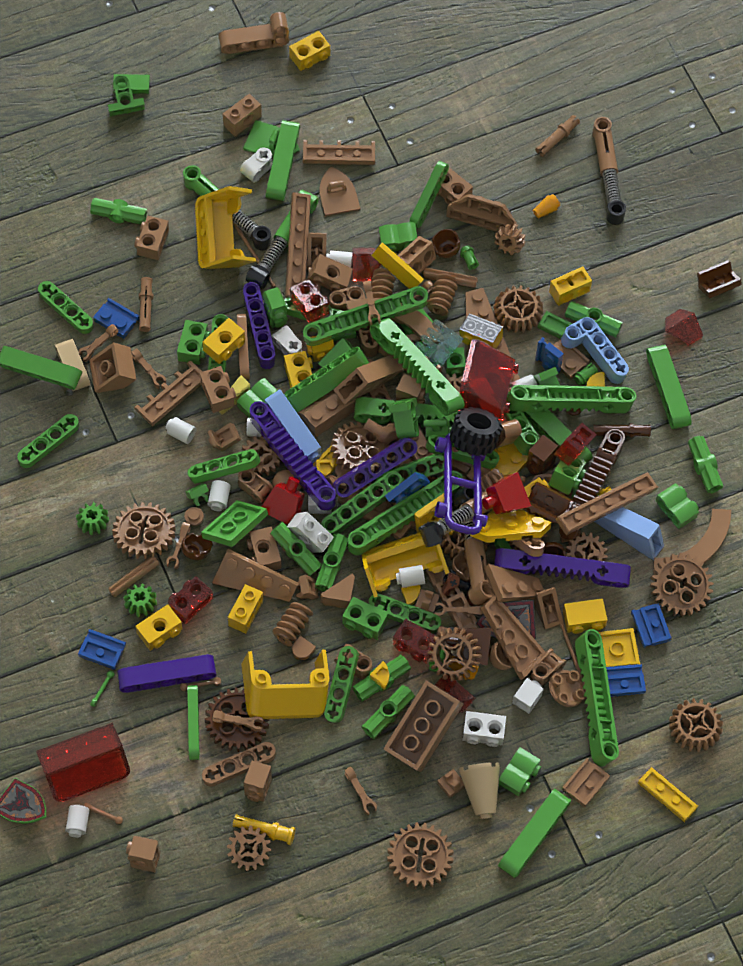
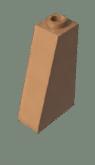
M389 355L358 367L343 380L334 391L344 405L396 377L403 368L398 363V360L393 358L394 355Z

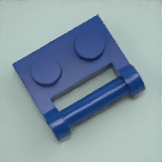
M415 472L386 494L385 497L389 502L397 504L417 492L423 486L425 487L430 484V481L424 474Z

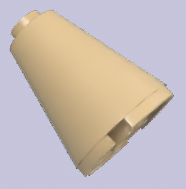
M491 763L468 765V770H464L463 767L459 768L476 816H480V819L492 818V814L496 813L499 763H495L494 767L491 766Z

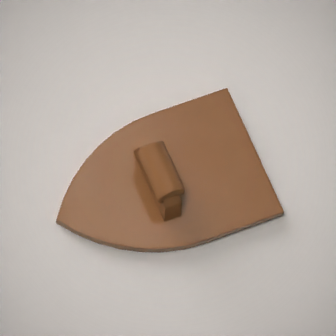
M330 167L320 183V199L324 215L330 216L360 210L356 190L351 180L341 171Z

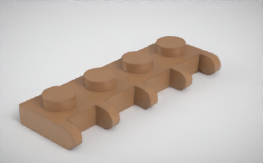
M303 140V164L375 165V141L371 142V146L359 145V141H355V145H341V140H337V145H323V140H320L319 145H310L307 140Z
M192 361L187 363L189 369L185 373L181 374L179 371L175 373L177 379L169 386L165 383L161 384L163 391L155 398L149 394L147 399L150 402L143 408L139 405L134 407L151 426L155 425L201 386L200 373L202 371Z

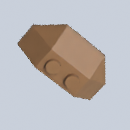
M467 194L447 206L446 217L496 232L502 225L505 226L508 223L511 227L516 224V228H518V224L507 206L498 201Z

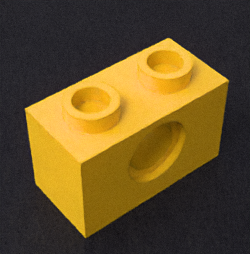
M228 318L202 342L203 351L220 364L222 361L228 360L234 350L244 345L245 331Z
M168 604L136 625L138 636L150 651L154 648H160L167 639L176 637L183 629L181 620ZM158 627L165 628L163 631H156Z

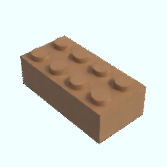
M426 680L387 742L384 750L415 770L422 772L462 708L463 703Z

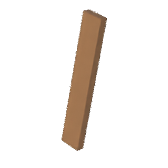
M293 192L291 195L285 298L295 297L304 300L311 199V195Z
M647 472L558 516L556 521L564 533L568 535L656 491L658 486Z

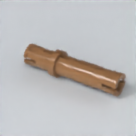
M572 115L564 124H560L554 133L535 148L537 154L541 151L539 156H545L560 140L570 135V131L580 124V120L577 118L574 121L576 116Z
M149 277L141 278V292L139 293V330L142 332L151 330V300H153L154 295L152 293L153 280ZM147 291V300L145 301V292Z

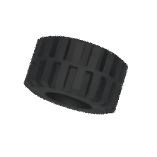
M478 407L463 408L455 416L450 431L451 442L460 451L470 455L485 456L487 453L491 454L499 440L502 424L493 413H489L485 409L483 410Z

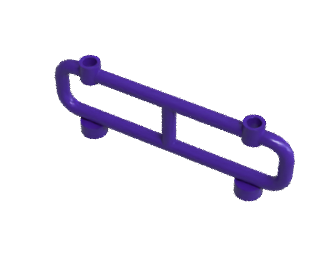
M450 433L445 438L438 436L434 451L444 452V503L438 501L434 516L444 518L446 525L456 532L468 535L478 534L482 527L486 526L488 519L487 515L482 514L481 461H484L486 455L475 456L472 454L474 481L452 476V442ZM452 484L474 489V517L472 522L474 527L461 525L452 520Z

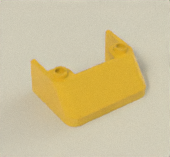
M227 186L197 198L195 203L198 263L201 268H235L256 262V258L245 257L241 249H234L232 215L241 208V197L251 194L252 189Z
M420 532L374 547L362 554L364 569L374 598L378 597L377 591L381 592L388 589L391 580L396 579V573H399L400 568L422 565L423 570L428 569V571L433 573H439L443 570L445 574L449 573L440 543L432 547H425Z
M322 650L314 662L315 670L309 676L310 684L272 685L269 673L264 670H254L252 651H248L241 664L248 715L251 718L261 717L262 719L318 718L322 716L327 703L330 679L326 650Z

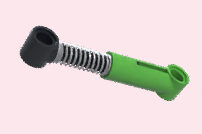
M190 165L184 169V185L187 189L195 191L199 196L219 190L218 187L201 174L199 167ZM241 210L232 215L233 222L248 234L257 250L264 251L269 248L271 244V231L268 227L257 226Z
M301 190L299 193L311 195L310 213H313L318 205L319 197ZM290 211L273 236L274 240L261 258V261L256 266L252 265L247 272L245 278L247 283L254 282L260 289L266 287L270 278V271L273 268L272 266L279 259L285 247H288Z

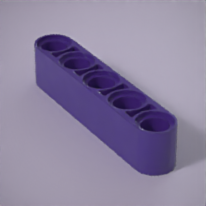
M249 282L243 287V298L258 362L263 369H271L275 365V350L260 288L256 283Z
M402 438L341 476L332 485L336 495L348 497L416 453V442L409 438ZM406 442H410L411 449L405 452L403 445ZM390 452L395 454V459L392 462L387 461V455ZM377 462L379 469L376 472H372L371 465ZM362 473V481L356 483L354 480L355 475ZM341 483H345L347 486L346 491L343 493L338 491Z
M200 655L122 668L117 671L119 688L123 693L209 680L217 675L213 655Z

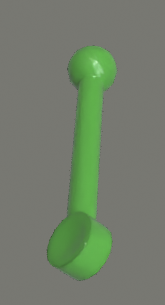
M113 671L107 672V678L95 698L92 699L91 706H96L109 680L114 677Z

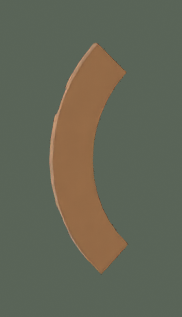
M367 299L347 302L346 308L350 310L367 304ZM419 311L390 318L392 321L402 325L405 324L411 328L426 348L444 342L436 326Z
M712 509L710 524L705 535L696 545L682 553L683 558L690 554L691 560L697 557L696 563L698 564L702 561L705 564L721 547L726 537L731 520V510ZM654 558L653 569L659 568L657 564L659 562L664 563V558ZM673 568V572L676 575L681 574V570L679 568Z

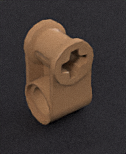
M253 469L238 473L239 487L257 503H262L263 498L274 488L268 480L262 478ZM244 477H249L251 480L244 481L242 479Z
M351 650L349 651V653H345V657H347V663L342 662V665L348 666L350 668L351 665L348 664L349 658H353L354 655L351 653ZM358 651L359 659L354 675L364 679L372 671L371 658ZM336 657V658L334 659V662H335L336 664H337L338 657ZM361 665L368 666L367 669H360L359 667Z
M550 648L534 665L530 678L531 681L535 680L541 686H544L555 672L564 667L567 661L557 656L554 650ZM542 672L545 676L541 677L538 676L536 673Z

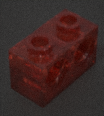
M309 279L289 288L290 301L309 323L329 314L328 306L330 303L328 298L323 296L317 285H313Z
M581 423L565 439L554 454L570 466L586 449L596 434L585 424Z
M195 576L192 580H187L178 593L175 592L170 596L168 605L186 625L213 599V591ZM195 590L201 591L198 595L192 594ZM181 603L187 604L184 608L178 607Z
M406 618L393 636V645L400 652L405 651L414 660L422 661L426 664L432 654H428V651L434 650L429 644H436L437 642L433 639L434 634ZM408 635L411 637V639L404 640L402 639V636ZM425 645L428 649L421 650L419 646Z

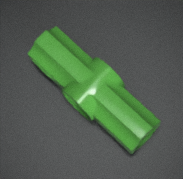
M94 198L91 203V214L108 217L115 223L127 221L142 224L147 218L146 208L129 205L121 199L108 201Z
M573 301L570 302L565 313V317L575 321L585 317L597 319L595 322L603 333L615 338L618 336L623 324L621 321L604 315L598 308H587Z
M695 436L688 441V446L694 458L695 471L701 476L707 493L718 492L723 488V483L717 471L716 458L714 454L710 453L704 436Z
M283 522L269 533L285 550L286 555L292 558L308 576H311L322 565L306 548L305 543L299 540ZM293 544L299 547L300 551L298 554L292 551Z
M339 533L333 534L334 538L323 557V564L315 583V588L322 592H325L334 585L348 545V538ZM329 561H335L336 564H335V565H330V564H328V562H329Z
M402 655L386 664L389 670V683L385 690L393 685L396 679L411 670L407 659ZM369 676L352 686L355 695L362 702L379 690L385 691Z
M401 685L388 700L381 703L380 708L362 726L364 732L370 738L375 739L390 723L397 719V716L415 698V695L407 686ZM386 709H390L393 711V713L387 715L383 711Z

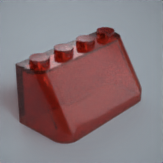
M113 723L36 751L52 796L58 802L67 801L125 779L130 773L123 745Z

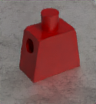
M518 472L510 474L486 489L488 497L482 499L483 507L486 510L493 508L496 515L531 507Z
M289 477L287 484L281 482L275 485L262 505L263 508H267L268 515L288 525L296 513H301L305 494L297 490L300 480L295 477Z

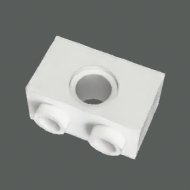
M308 512L296 513L287 525L291 532L299 540H302L306 548L312 553L324 552L334 538Z

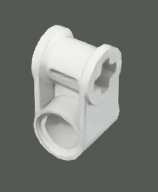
M268 148L258 149L256 153L244 161L240 167V172L252 182H257L272 167L271 151Z
M287 325L271 335L274 345L284 355L302 352L301 341Z

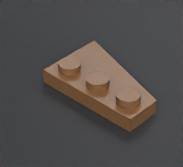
M491 564L484 567L498 602L534 600L535 594L544 590L539 578Z

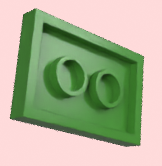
M236 500L201 532L202 538L233 547L268 515L267 508Z

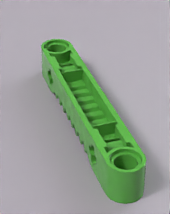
M421 286L413 287L376 300L375 308L380 314L381 320L403 316L424 308L427 305L428 292ZM415 295H421L423 296V300L416 301L413 297ZM368 304L309 323L303 330L305 343L309 346H317L334 340L341 335L344 336L348 332L352 333L354 330L358 331L361 328H366L370 325L368 321ZM373 318L371 320L372 324L378 322V318ZM314 331L318 335L315 338H310L308 333Z
M385 318L381 320V323L376 322L370 326V333L373 339L386 353L394 355V359L399 358L398 363H403L402 368H408L407 373H412V378H417L416 383H421V388H426L425 393H429L430 401L444 416L451 415L464 408V400L461 394L390 318Z
M515 385L510 390L506 399V405L510 410L516 412H538L544 408L545 411L549 408H552V411L559 408V411H562L564 408H566V411H569L571 408L574 411L578 408L583 411L587 408L588 411L592 409L598 411L600 409L603 413H627L636 399V393L629 387Z
M369 397L357 398L355 400L354 419L358 422L366 423L370 418L379 425H385L389 421L394 423L393 413H389L388 405L396 401ZM417 403L418 405L415 406L417 420L421 427H424V420L449 419L452 427L457 412L444 416L435 405Z
M452 471V476L463 478L459 472ZM444 475L352 531L348 536L349 552L353 555H362L380 544L391 533H396L398 529L401 530L404 525H409L411 521L414 522V513L444 493ZM452 485V496L457 491H459L462 488V486ZM354 541H361L362 544H360V545H355L353 542H354Z
M589 629L576 639L575 648L578 666L582 669L581 674H584L582 682H585L583 689H586L584 696L587 697L585 704H588L586 711L589 712L587 719H590L588 726H590L589 743L591 757L596 765L602 767L618 757L619 748L602 638L598 631Z

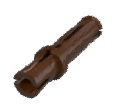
M593 424V436H605L611 429L621 430L629 438L634 436H651L650 424Z

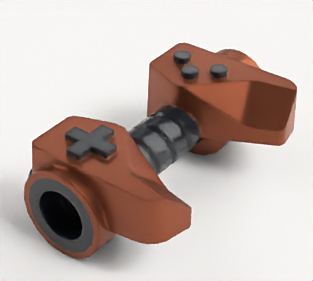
M451 570L445 574L442 580L444 584L442 593L447 596L456 587L467 590L466 600L470 606H474L475 604L471 602L468 596L471 584L460 580L456 571Z

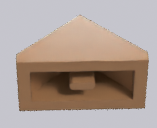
M308 233L307 269L312 267L313 261L319 254L326 256L327 233Z
M352 573L321 593V603L328 606L347 608L353 596L354 574Z
M555 587L536 593L534 606L543 627L548 629L563 623Z

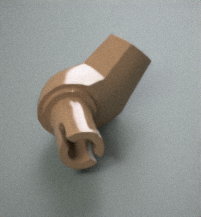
M369 418L363 429L377 436L379 442L389 443L400 440L397 437L394 423L382 427Z

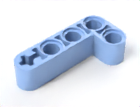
M582 318L566 328L561 338V343L564 347L571 349L583 344L612 383L620 384L623 382L629 367L592 318Z

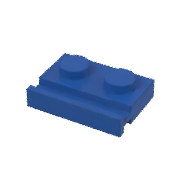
M108 298L107 302L94 315L93 320L106 329L111 324H114L119 331L116 335L124 339L135 326V323L139 321V315Z
M541 338L538 341L535 360H540L545 370L556 367L559 373L564 353L550 342L547 344L545 338Z
M659 603L631 611L643 648L671 641V636Z
M89 629V633L84 639L78 656L115 670L126 647V642Z
M642 664L606 667L611 697L645 694L646 688Z

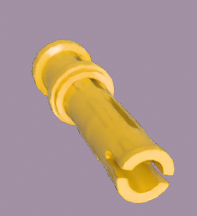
M238 814L235 815L234 818L236 820H233V827H244L245 830H248L249 826H252L253 831L260 828L259 834L266 833L273 841L277 839L292 845L296 831L295 827L288 828L280 826L277 822L269 824Z

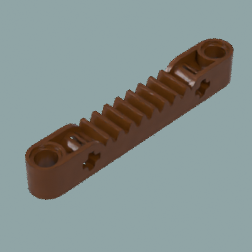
M611 429L606 433L594 460L565 513L598 497L622 451L625 435L621 430ZM560 527L559 534L564 539L572 540L577 537L581 528L566 535Z

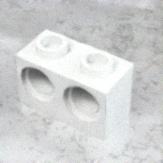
M466 711L463 741H467L469 744L486 743L491 747L503 745L506 716ZM476 726L479 728V731L473 732L469 728ZM497 729L499 733L492 734L489 732V730Z

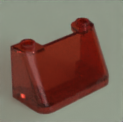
M472 339L460 386L464 408L478 407L483 410L485 409L489 413H493L499 420H504L505 413H509L510 402H507L511 379L514 375L518 374L519 369L516 359L481 340Z

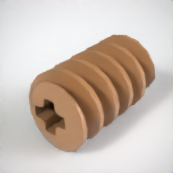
M384 268L374 270L371 283L373 298L381 299L392 295L395 277L391 275L389 270Z
M439 274L437 276L432 293L427 301V308L431 312L438 315L448 314V309L451 307L450 303L453 302L452 297L455 296V291L458 288L455 284L457 282L455 277L448 274Z
M297 602L290 604V608L286 610L285 615L281 617V621L277 623V627L273 629L274 636L282 644L289 647L293 645L290 640L296 641L297 639L294 634L300 635L301 633L298 627L304 629L305 625L303 622H309V618L306 615L313 616V612L308 607Z

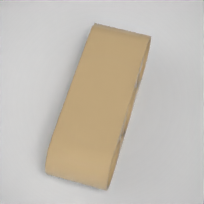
M70 339L56 344L55 349L60 362L78 368L83 372L76 389L72 391L90 386L89 377L74 340Z

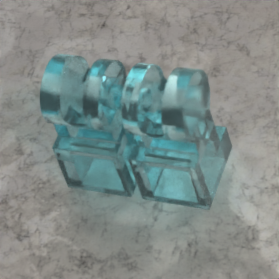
M435 319L432 325L438 332L429 327L426 332L431 338L426 335L420 337L427 346L420 342H416L415 346L425 356L430 358V362L436 367L437 365L442 366L464 338ZM432 339H435V340L438 341L439 343H438V344H435V343L432 341Z

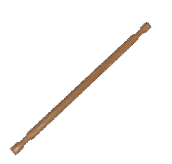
M233 222V225L236 227V230L238 231L239 235L248 247L249 251L251 252L253 257L256 258V262L259 263L260 260L258 256L252 249L251 245L247 241L241 229ZM270 277L269 281L271 283V286L274 288L276 287L275 283H273Z
M561 623L560 627L582 681L583 674H581V669L578 666V661L565 631L564 624Z

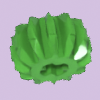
M93 501L92 506L85 503V509L79 508L76 520L78 521L77 526L82 528L83 533L89 531V534L92 536L94 531L100 534V529L106 530V523H109V517L107 516L108 511L103 509L102 504L96 507V503Z
M143 583L139 588L134 584V590L128 589V595H124V606L126 609H129L131 615L136 612L138 618L141 613L147 617V611L153 612V606L157 605L156 593L152 592L150 586L145 588Z

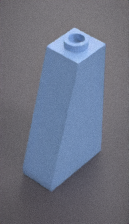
M281 390L267 397L265 403L279 419L283 428L290 434V437L294 439L295 444H298L300 450H303L304 455H307L309 461L314 463L321 456V446Z
M624 507L594 521L652 560L656 558L664 547L660 525Z

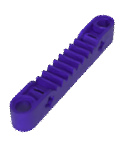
M262 401L254 402L250 406L251 423L292 475L300 480V485L315 504L324 511L333 509L336 504L334 488L323 474L317 471V468L309 461L307 455H304L303 450H300L299 445L295 444L294 439L286 432V429L283 428L281 422L268 405ZM261 412L263 415L258 416L256 413ZM328 496L330 499L324 500L322 497Z
M504 548L496 549L495 566L522 574H528L530 571H532V574H535L536 570H539L540 575H543L544 571L547 572L548 576L554 572L555 577L562 573L563 578L570 574L571 579L577 575L578 580H581L585 576L586 581L591 579L593 583L601 586L627 588L630 584L631 566L626 564L551 554L533 557L524 551ZM522 560L525 561L526 566H523ZM601 570L604 576H600V572L598 571Z

